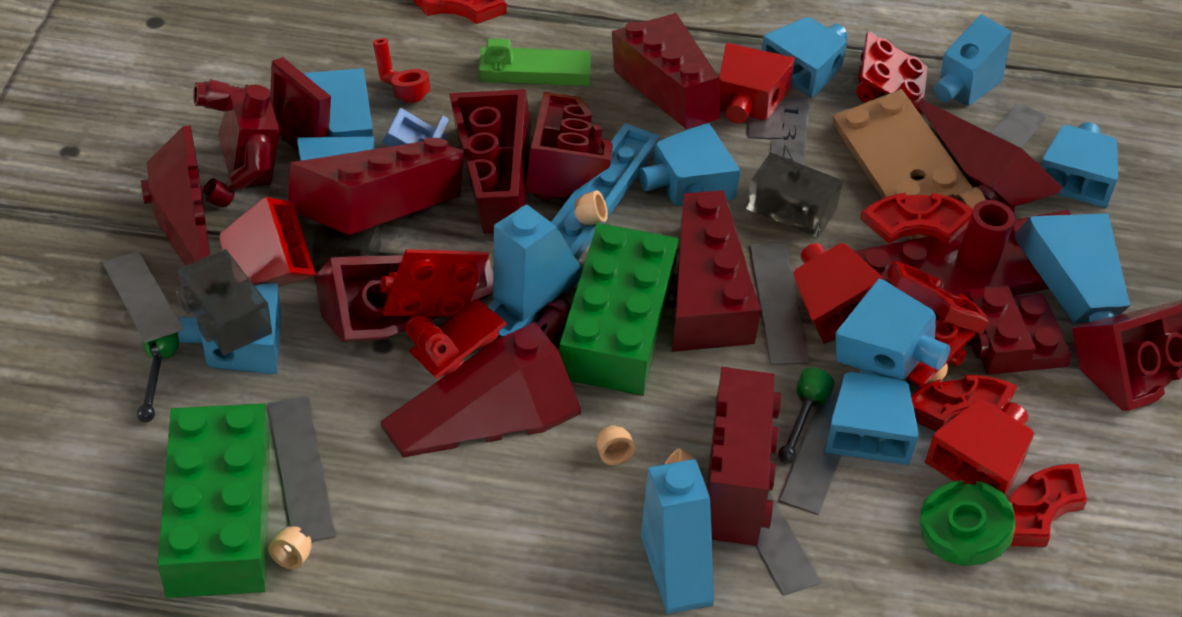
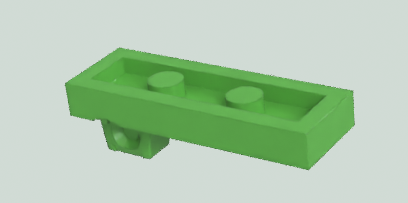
M488 38L486 47H481L479 82L590 86L591 51L511 48L510 39Z

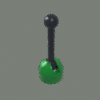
M178 332L146 343L143 341V348L146 354L153 358L144 403L137 410V418L141 422H150L155 417V410L152 405L161 362L164 358L172 357L178 349Z
M810 367L801 372L797 382V395L803 402V405L787 444L779 449L778 457L783 463H791L796 458L794 448L811 406L822 405L832 393L835 385L834 379L822 369Z

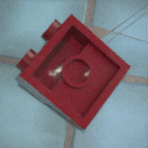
M1009 286L968 289L966 297L975 303L989 320L983 334L975 332V335L972 337L974 355L976 358L981 359L987 375L1069 367L1072 353L1044 294L1013 296Z

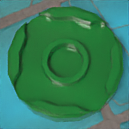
M963 480L949 482L936 488L923 502L920 516L922 539L933 554L946 562L963 566L985 564L1000 557L1012 543L1015 533L1013 506L1003 492L988 483L976 481V485L963 484Z

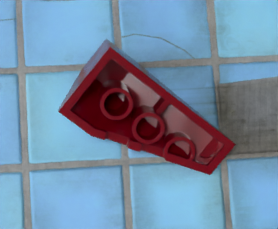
M550 92L543 93L530 150L525 192L534 193L535 196L542 199L565 198L610 168L613 144L609 139L602 138L603 129L600 125H593L591 122L592 113L581 97Z
M924 100L919 104L918 107L962 169L979 185L978 188L986 200L998 201L999 199L1015 207L1056 195L1063 188L1022 148Z
M190 125L183 126L147 161L148 179L141 180L144 204L152 203L157 223L206 297L210 292L215 291L202 187Z
M403 255L330 257L314 277L321 317L342 342L385 340L406 331V324L413 316H383L382 311L388 294L382 293L380 287L383 276H389L391 272L398 271ZM489 257L469 304L476 298L481 300L493 295L494 277ZM426 316V317L431 321V320H433V319H435V318H438V317H440V316Z
M1182 300L1099 319L1072 328L1080 370L1122 411H1130L1158 401L1165 394L1163 388L1172 380H1180L1182 378Z
M534 322L496 339L462 363L456 371L445 375L381 421V428L401 456L409 457L454 449L458 447L461 441L486 437L487 442L502 440V434L527 430L528 435L543 433L580 415L581 407L558 349Z

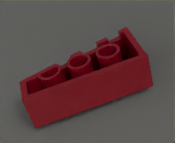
M677 13L645 22H630L624 28L612 31L614 71L686 130L720 119L719 76Z
M526 89L449 93L455 128L461 150L464 151L463 159L483 234L494 233L495 224L526 205L525 188L531 136V119Z
M426 138L422 142L290 162L288 201H293L297 214L351 235L460 196L464 151L449 146L448 141L444 139Z
M724 190L684 193L679 232L672 352L755 344L761 308Z
M721 367L707 480V491L710 496L712 540L756 546L758 545L761 528H770L773 500H767L769 490H773L776 463H771L770 459L771 454L776 453L779 427H772V419H778L781 404V393L774 392V373Z

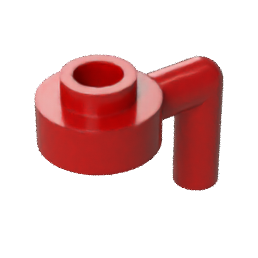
M386 38L374 40L373 47L380 80L392 85L394 96L406 103H415L424 99L425 95L431 90L428 72L421 69H409L401 72L393 70L388 40Z

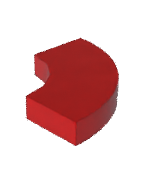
M413 0L427 16L456 14L468 18L475 24L507 13V3L504 0Z
M905 192L888 196L871 204L861 212L860 219L888 244L904 236L921 234L935 237L949 245L967 228L973 209L959 200L942 194L906 195Z
M892 261L887 276L894 287L932 309L944 322L983 334L989 320L975 303L963 294L956 296L939 288L941 280L904 263Z
M964 375L963 379L930 382L911 395L916 422L936 432L976 401H986L1001 410L1007 403L1012 401L1018 386L1001 379L979 375Z
M1079 464L1056 465L1035 472L1014 493L1012 492L1008 500L1014 510L1015 533L1010 546L1047 547L1050 540L1052 522L1067 512L1084 510L1087 497Z

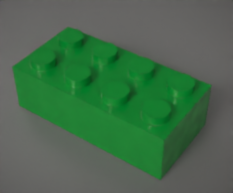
M597 223L559 348L560 356L571 382L644 396L675 274L679 238Z
M265 403L170 409L158 553V569L166 598L266 592L271 436Z

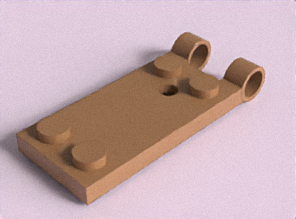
M902 89L833 115L835 129L882 199L905 192L906 195H931V193H937L959 200L972 209L977 203L986 200L978 187L973 188ZM923 177L924 179L916 181L912 178ZM921 234L906 236L907 240L928 237Z

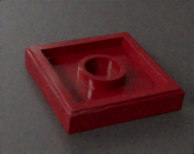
M284 57L273 60L271 64L270 99L278 122L279 134L296 149H298V138L329 137L331 96Z

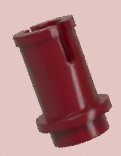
M554 300L552 303H547L542 309L543 315L536 323L552 343L556 341L565 329L571 306L562 300Z

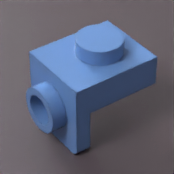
M400 108L394 116L382 142L388 146L422 142L426 138H441L447 141L449 135L444 133V130L449 122V118L442 115L435 127Z

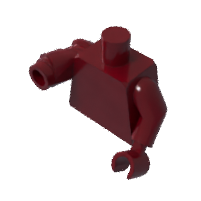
M212 79L204 82H195L193 88L194 105L224 112L218 136L229 180L224 184L212 178L203 188V192L208 195L206 201L217 207L224 208L232 202L236 189L242 191L248 185H271L279 138V126L270 99V91L266 87L257 84L250 86L246 84L244 88H240Z

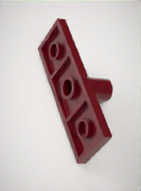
M984 200L977 203L973 208L967 228L949 245L935 237L928 236L855 250L889 284L891 282L887 272L892 261H898L941 280L939 288L956 296L959 294L966 296L968 289L1009 286L1013 296L1049 289L1015 238L1017 230L1030 217L1015 219L1012 210L1007 205L995 200ZM1067 209L1036 216L1071 215V213Z

